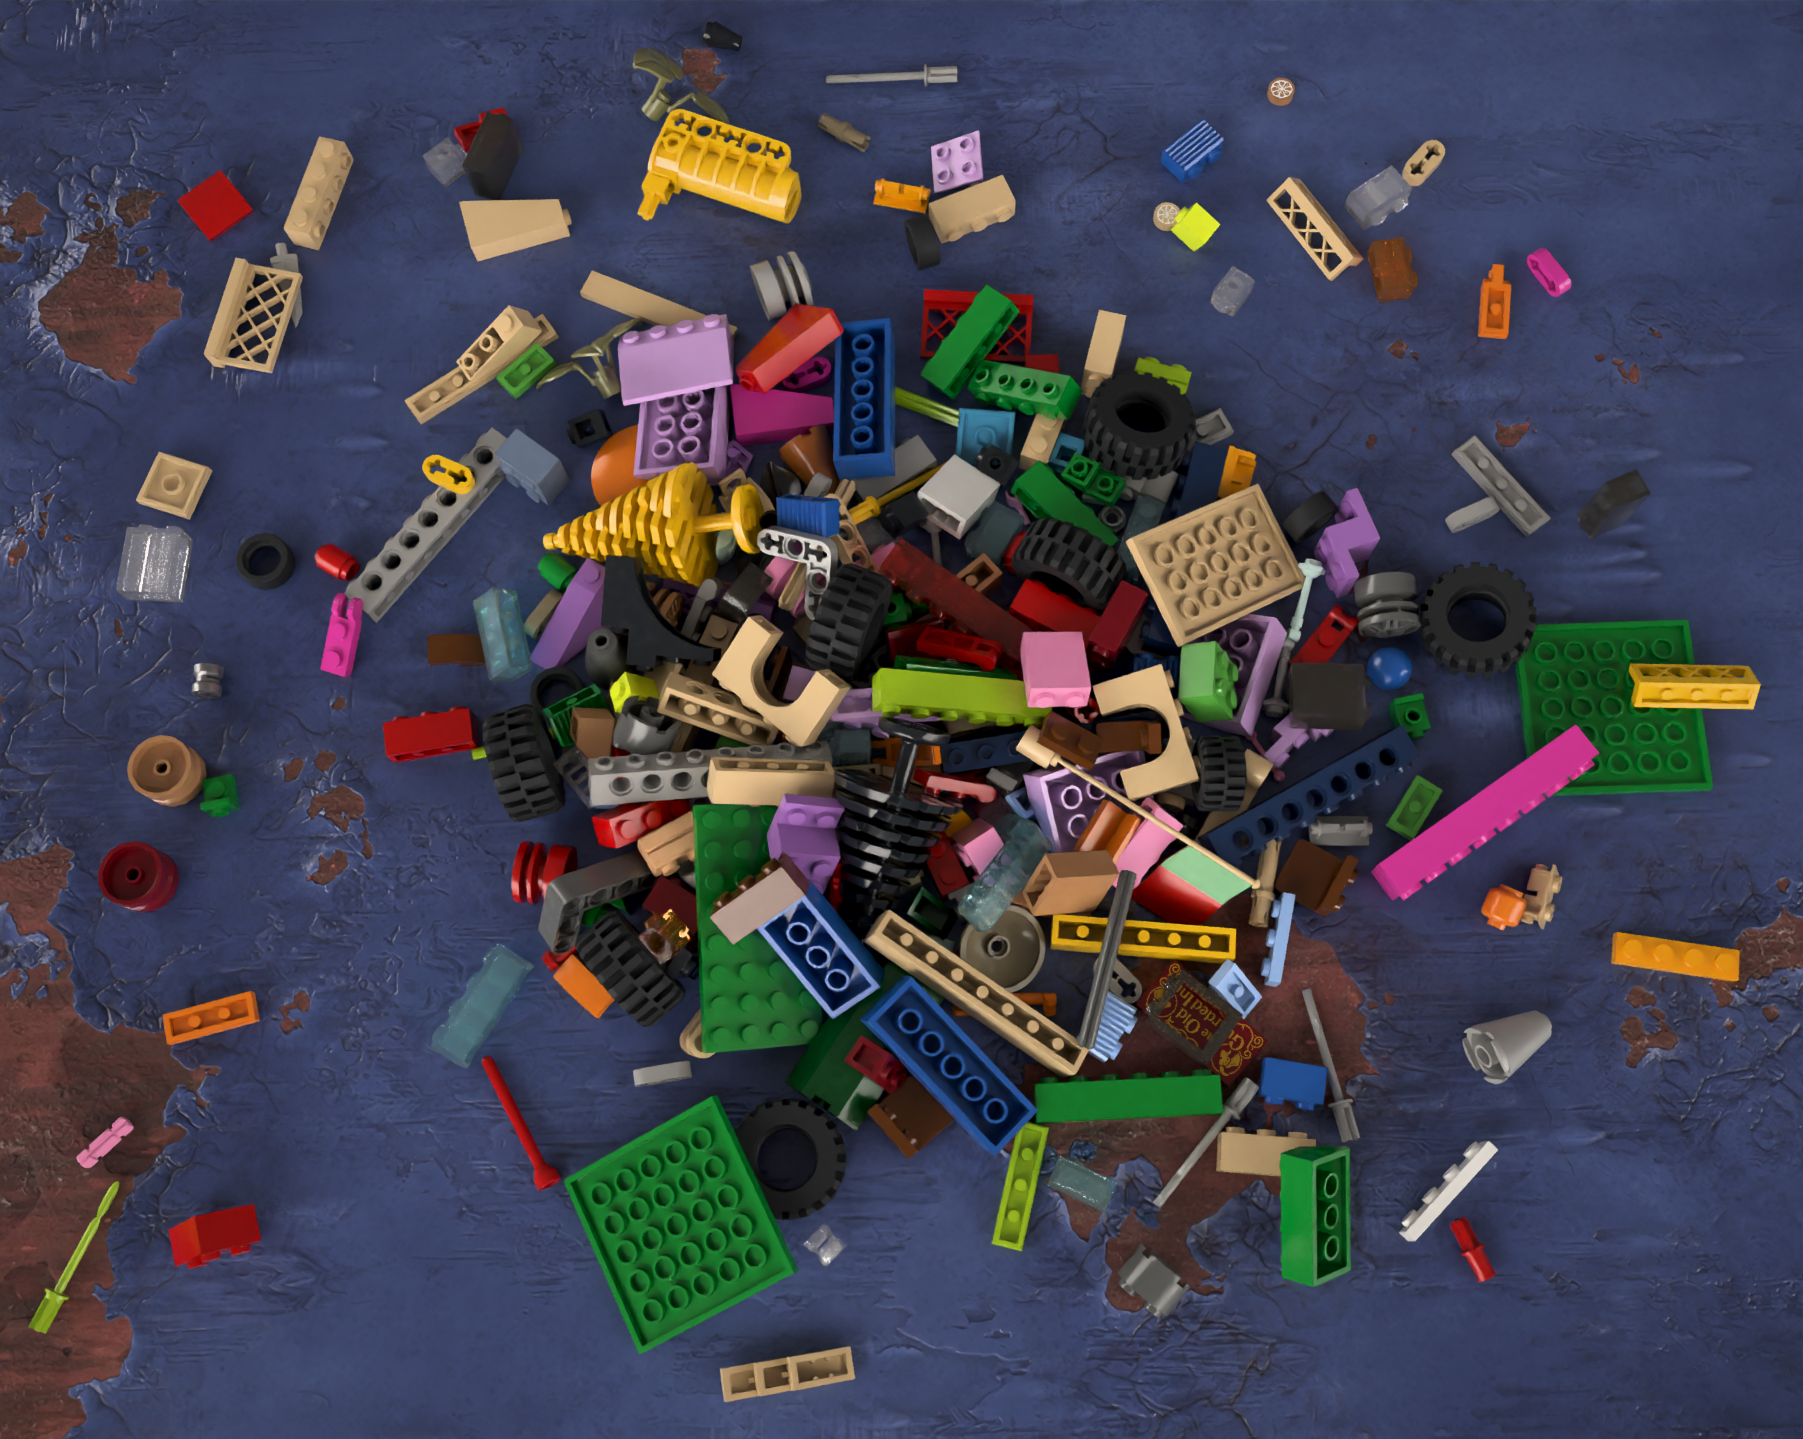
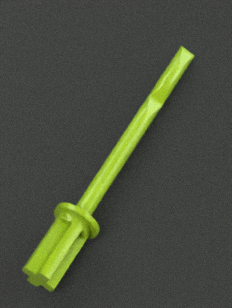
M119 1180L115 1181L105 1194L99 1206L97 1216L86 1229L55 1288H45L46 1295L28 1327L46 1334L64 1300L69 1299V1296L63 1292L95 1235L101 1217L106 1213L114 1200L119 1188Z

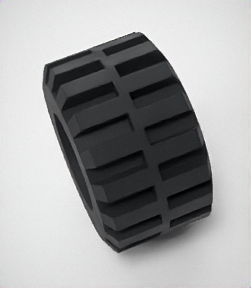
M1199 736L1194 744L1192 756H1198L1201 773H1198L1199 780L1191 783L1193 799L1198 810H1239L1246 790V759L1240 739L1237 736Z

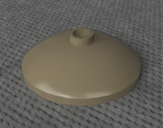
M995 904L976 913L966 924L960 937L958 955L960 959L1008 992L1013 993L1028 985L1039 972L1045 957V937L1039 922L1025 909L1012 904ZM998 940V947L992 950V943Z

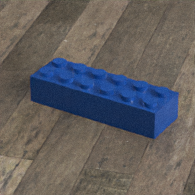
M891 319L843 322L841 325L844 332L835 339L833 462L839 480L895 476V335Z
M903 975L860 1018L867 1028L986 1152L996 1156L1038 1111L911 976Z

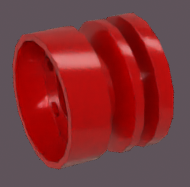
M524 840L521 842L512 869L511 885L513 900L516 903L523 904L528 900L530 904L536 905L542 894L544 900L546 889L552 880L578 870L577 849L574 846L554 844L549 853H547L546 845L542 842H538L536 845L532 841Z

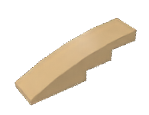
M850 1346L720 1369L724 1402L855 1379Z

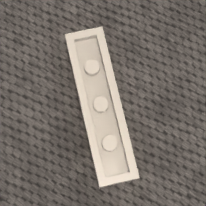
M1490 1141L1480 1142L1479 1144L1474 1142L1463 1153L1466 1159L1459 1166L1454 1164L1443 1175L1445 1182L1438 1189L1434 1186L1422 1198L1424 1205L1418 1211L1411 1210L1403 1218L1401 1223L1404 1226L1399 1233L1407 1241H1416L1492 1158L1498 1149Z

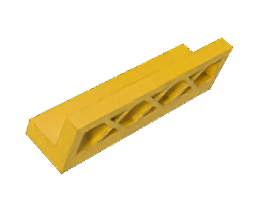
M1630 663L1629 673L1635 682L1631 698L1634 707L1754 709L1761 686L1749 666Z

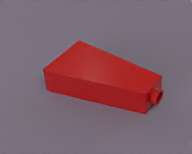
M795 304L734 368L740 378V384L747 391L765 394L840 336L844 329L833 309Z

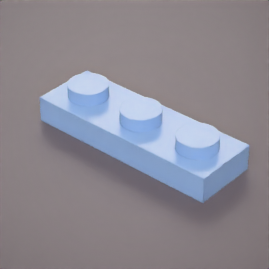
M1283 892L1278 900L1274 899L1271 917L1275 918L1273 929L1269 928L1266 937V946L1270 947L1269 957L1263 959L1261 966V976H1265L1264 985L1277 987L1281 983L1295 894Z

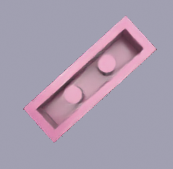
M1149 797L1139 806L1177 831H1180L1184 826ZM1135 811L1133 815L1138 816L1142 821L1115 864L1119 874L1122 870L1136 873L1134 888L1139 885L1148 869L1157 863L1166 847L1177 838ZM1119 875L1112 884L1114 887L1117 886Z

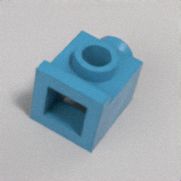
M1061 432L1049 459L1048 466L1053 469L1059 480L1065 481L1061 478V474L1068 462L1063 460L1070 461L1075 452L1084 456L1086 446L1084 444L1085 440Z

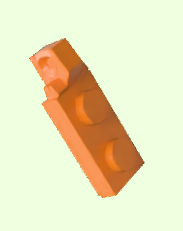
M1493 264L1492 269L1489 270L1488 279L1484 278L1482 281L1478 337L1506 339L1509 334L1511 284H1509V281L1503 280L1504 265Z

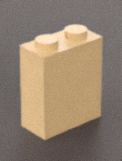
M1103 310L1098 312L1081 386V394L1086 395L1090 399L1094 390L1104 380L1112 379L1122 342L1126 315Z

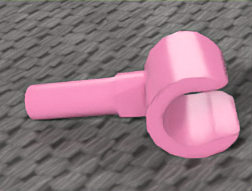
M1006 490L1007 504L1018 511L1025 526L1030 525L1031 522L1024 510L1023 504L1016 497H1010Z

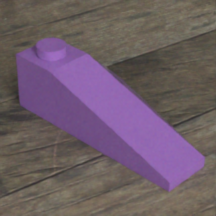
M590 558L586 559L569 584L531 654L530 661L543 669L555 666L564 667L580 655L581 650L587 647L588 638L593 631L601 628L608 630L611 628L601 626L605 567Z

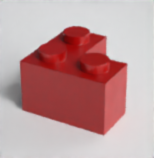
M254 1204L193 1216L169 1229L175 1267L187 1264L188 1269L205 1266L208 1262L221 1258L220 1253L231 1251V1256L250 1252V1246L261 1241Z

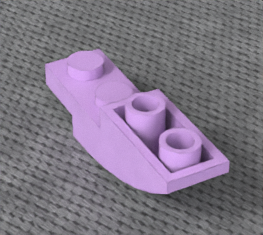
M1352 688L1324 695L1299 707L1273 728L1270 740L1274 745L1263 755L1264 758L1274 763L1271 770L1274 767L1280 769L1290 758L1288 753L1294 747L1300 749L1309 737L1314 742L1322 735L1328 737L1337 726L1335 721L1341 715L1346 718L1356 707L1354 700L1358 692Z

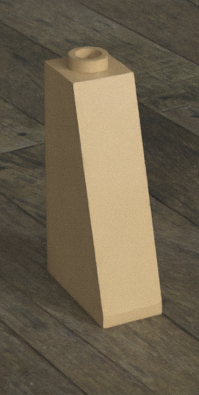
M559 199L459 202L471 249L477 261L570 236L568 225H572L568 209H562Z

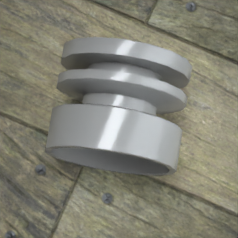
M794 250L787 252L789 266L786 265L781 255L777 256L778 269L775 271L767 260L750 266L756 292L769 321L783 317L786 314L785 302L787 301L793 307L795 304H800L798 299L800 297L804 305L813 306L812 287L807 271Z

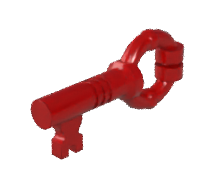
M841 859L829 880L828 895L826 896V900L837 913L838 906L843 902V897L840 895Z

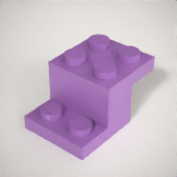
M1358 488L1346 492L1335 514L1336 524L1326 527L1314 551L1316 560L1322 562L1327 575L1325 579L1327 586L1331 591L1334 590L1337 598L1349 594L1360 576L1355 563L1368 559L1380 540V536Z
M784 794L766 834L770 858L779 860L787 854L804 876L810 879L823 895L841 857L835 828L845 808L839 803L838 799Z

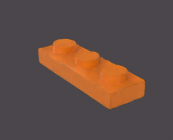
M253 991L162 1015L166 1041L169 1045L260 1021L256 996Z

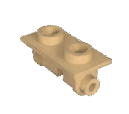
M1536 864V867L1531 869L1527 890L1538 893L1537 896L1525 894L1524 899L1527 905L1521 917L1522 922L1533 924V921L1536 920L1539 923L1540 929L1543 930L1546 921L1551 922L1555 905L1551 903L1553 894L1559 893L1562 884V876H1559L1556 865H1552L1551 871H1548V867L1542 864Z

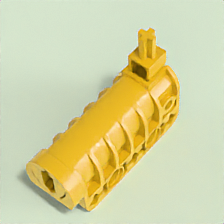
M684 109L673 110L668 115L653 146L648 163L649 172L641 185L644 199L637 214L642 216L644 220H652L660 203L667 205L673 193L679 194L681 189L788 224L794 218L802 198L799 174L789 167L792 159L790 147L784 142ZM681 119H684L685 124L675 125V121L679 122ZM702 127L712 129V132L707 136H700L697 133ZM730 135L734 136V140H730L728 143L725 142L724 138H729ZM752 143L762 146L755 153L749 152L747 147ZM779 152H783L784 156H780L779 159H775L774 154H779Z

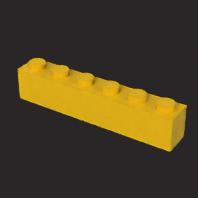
M1053 914L1050 949L1100 954L1108 918ZM1125 920L1117 955L1223 964L1227 959L1233 962L1236 950V929Z

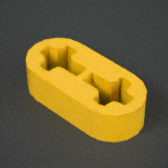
M431 455L423 462V472L432 483L458 494H466L475 486L473 474L464 465L441 455ZM440 465L443 471H445V473H442L440 471H435L433 473L431 468L438 467ZM453 475L458 478H462L463 476H465L467 481H461L458 484L456 480L453 478Z

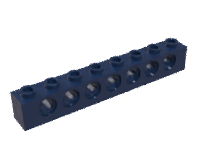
M1143 707L1125 710L1103 718L1101 714H1098L1094 721L1090 723H1081L1077 718L1068 719L1095 735V725L1097 722L1155 719L1161 723V739L1170 738L1169 728L1165 720L1157 712ZM1023 726L950 738L947 745L940 746L943 772L949 774L1031 760L1016 751L1020 740L1028 728Z
M1403 725L1392 728L1197 838L1202 847L1236 867L1243 862L1241 857L1250 853L1251 856H1255L1266 850L1267 846L1265 843L1273 839L1279 842L1291 836L1290 829L1299 825L1300 828H1304L1317 821L1315 815L1323 811L1326 815L1340 808L1339 802L1348 798L1351 801L1365 793L1364 787L1371 784L1374 788L1388 781L1387 774L1394 770L1396 774H1399L1411 768L1413 765L1410 761L1420 755ZM1380 752L1386 757L1385 765L1380 761ZM1356 765L1362 770V778L1356 775ZM1332 779L1338 783V792L1332 789ZM1308 792L1314 797L1315 802L1313 806L1307 801ZM1283 806H1286L1290 811L1289 820L1282 814ZM1259 819L1266 825L1264 834L1258 830L1257 823ZM1234 833L1238 834L1241 838L1240 848H1237L1233 843Z

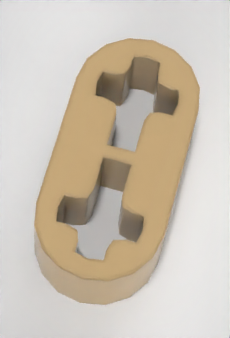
M1437 140L1426 141L1407 161L1402 172L1403 181L1410 186H1419L1424 183L1440 165L1445 155L1444 145ZM1427 153H1436V155H1432L1429 160L1426 159ZM1418 167H1421L1420 173H1416L1415 175L1411 173V171H1415Z

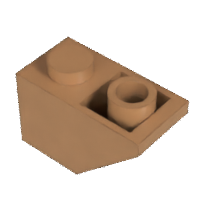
M573 707L569 735L588 759L600 756L613 757L611 743L617 720L614 719L608 709Z

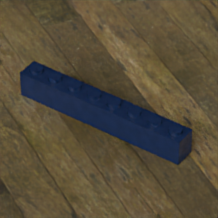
M1195 441L1191 451L1187 450L1181 466L1185 467L1184 474L1180 473L1175 490L1179 491L1178 498L1174 497L1169 512L1174 515L1173 520L1216 502L1228 450ZM1150 595L1145 612L1150 613L1148 622H1143L1139 637L1143 638L1141 649L1162 656H1177L1182 646L1177 647L1153 596Z

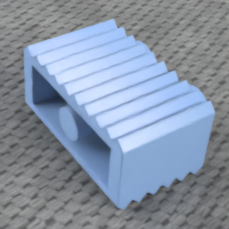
M1108 991L1095 1046L1093 1049H1089L1088 1054L1102 1063H1105L1108 1058L1114 1060L1123 1044L1118 1042L1124 1031L1130 1034L1138 1020L1137 1017L1133 1016L1137 1008Z

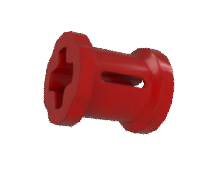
M1089 697L1087 706L1073 708L1065 706V711L1071 717L1077 718L1081 723H1090L1098 716L1099 706L1093 698Z

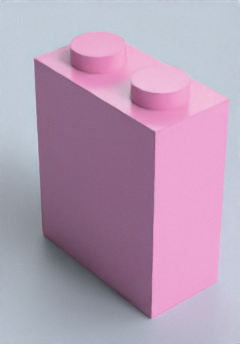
M1023 632L1020 657L1027 707L1087 706L1091 683L1082 632Z

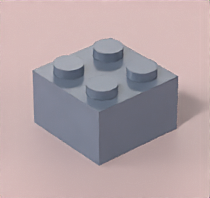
M517 428L495 452L500 462L499 468L506 473V480L517 488L520 485L527 490L526 494L537 503L543 501L550 506L571 482L560 459Z

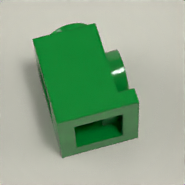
M1423 693L1396 698L1388 706L1393 728L1403 725L1411 741L1424 738V734L1431 728L1423 703ZM1413 713L1415 721L1410 720L1408 714Z

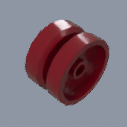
M137 841L121 843L111 849L103 858L98 870V885L105 897L115 904L142 913L156 911L166 905L174 896L179 883L178 868L173 859L164 852L146 843Z

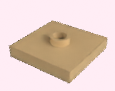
M158 452L136 501L139 504L190 520L212 470L207 466Z

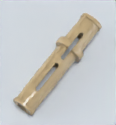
M1273 839L1265 843L1267 849L1261 852L1257 870V878L1260 879L1261 884L1257 889L1252 890L1250 895L1253 900L1248 923L1252 926L1268 927L1271 902L1275 899L1273 887L1282 840L1276 842Z

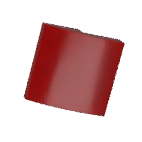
M221 170L177 200L210 242L254 212Z

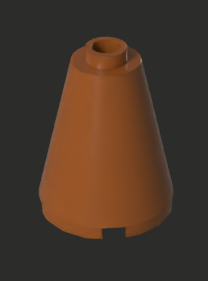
M819 424L809 429L811 433L803 436L799 434L779 449L780 452L778 454L807 486L818 472L832 479L827 495L834 494L841 482L833 462L834 445L826 425Z

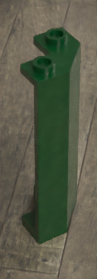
M875 949L871 955L885 970L881 987L834 1019L829 1016L785 1081L790 1087L855 1131L858 1130L868 1114L867 1111L873 1107L884 1089L844 1061L861 1035L893 1055L860 1018L903 975L911 976L938 1005L944 999L942 995Z

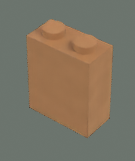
M1107 850L1047 853L1040 861L1022 893L1033 916L1095 911L1118 877L1119 872Z

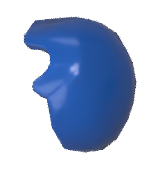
M1383 647L1374 652L1369 659L1367 674L1372 683L1383 690H1396L1409 681L1412 674V662L1403 650L1397 647Z

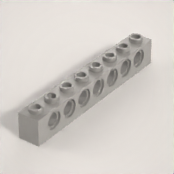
M494 428L482 434L477 440L476 446L469 454L463 455L459 460V464L469 468L475 478L474 488L466 494H458L439 486L432 495L427 496L423 500L420 509L405 520L403 528L396 536L388 539L380 554L367 563L363 573L358 578L352 580L347 586L344 593L347 595V599L349 601L354 597L362 599V612L377 623L505 478L506 473L499 468L500 462L495 452L507 438ZM487 458H493L490 463L482 464ZM453 475V478L456 480L458 484L461 481H467L465 476H463L462 478H458ZM456 499L454 504L446 506L449 500ZM438 519L435 525L427 527L430 521ZM419 540L415 547L409 548L413 541ZM401 561L398 567L390 569L394 562ZM382 582L378 589L372 590L374 584Z
M815 740L813 744L803 747L784 742L778 745H751L739 748L721 747L712 750L692 749L686 752L663 751L658 754L600 756L588 759L591 806L709 797L706 789L711 757L829 761L832 766V754L827 741Z

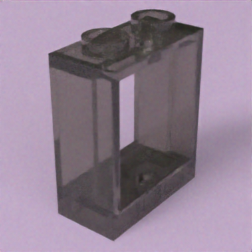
M1184 970L1178 976L1172 973L1162 986L1166 993L1160 1001L1154 997L1144 1012L1149 1016L1144 1023L1204 1067L1210 1062L1243 1014ZM1182 983L1225 1015L1202 1049H1199L1158 1018Z

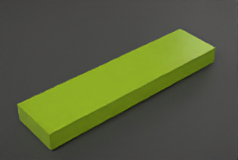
M1027 1122L1015 1135L991 1244L1018 1251L1023 1249L1049 1127Z

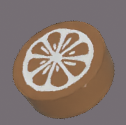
M1276 78L1269 84L1267 97L1274 105H1287L1293 99L1295 86L1289 79Z

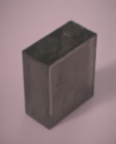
M486 112L462 164L475 195L491 200L501 199L523 151L512 119L504 114Z
M1292 663L1288 673L1290 728L1362 730L1365 721L1370 720L1371 704L1366 702L1365 693L1369 692L1370 679L1369 675H1364V664Z

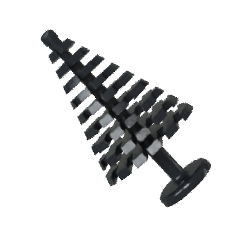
M887 716L879 717L878 727L883 732L902 738L893 777L882 774L876 775L861 770L856 771L854 769H837L834 772L835 782L844 788V790L841 788L836 789V799L845 808L839 820L845 823V826L839 828L841 841L847 845L840 847V856L842 860L849 863L843 864L841 873L845 880L851 882L843 884V894L845 898L854 902V904L850 902L845 903L844 912L846 916L857 921L845 923L866 948V943L863 940L872 927L870 924H874L877 917L886 912L884 911L886 908L891 910L898 906L900 900L897 899L898 896L894 893H906L911 885L907 879L915 878L922 869L917 863H924L931 855V850L926 847L937 846L942 838V835L933 831H946L953 822L952 818L948 815L958 814L964 806V803L959 799L941 791L940 794L931 793L923 790V785L910 782L920 744L945 746L949 743L951 735L924 724Z

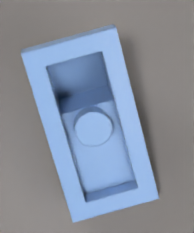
M1228 959L1208 982L1210 984L1208 989L1243 1019L1246 1018L1262 998L1238 966Z

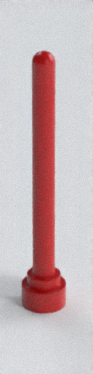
M491 1056L483 1057L481 1063L535 1168L533 1172L535 1175L534 1183L539 1191L553 1186L561 1180L555 1167L552 1168L550 1164H546L494 1059Z

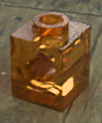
M671 908L662 915H659L658 912L651 915L643 923L646 928L638 936L639 940L660 964L678 954L682 947L686 946L694 937L693 933Z

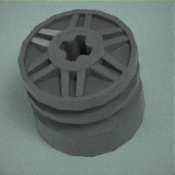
M1384 572L1366 576L1355 582L1356 606L1362 608L1357 612V619L1360 621L1358 624L1360 635L1369 638H1390L1409 634L1421 627L1420 616L1417 615L1419 613V605L1413 602L1417 598L1415 576L1405 572Z

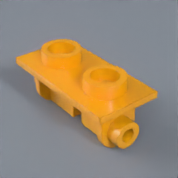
M882 178L881 180H876V194L873 204L925 214L931 189H927L923 185L917 187L885 181V178Z

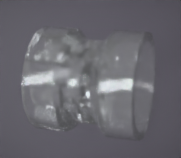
M823 1223L804 1243V1246L810 1252H815L819 1256V1262L826 1268L842 1252L847 1244L841 1238H836L832 1234V1229L826 1223ZM827 1239H829V1241L820 1249L819 1247H820Z

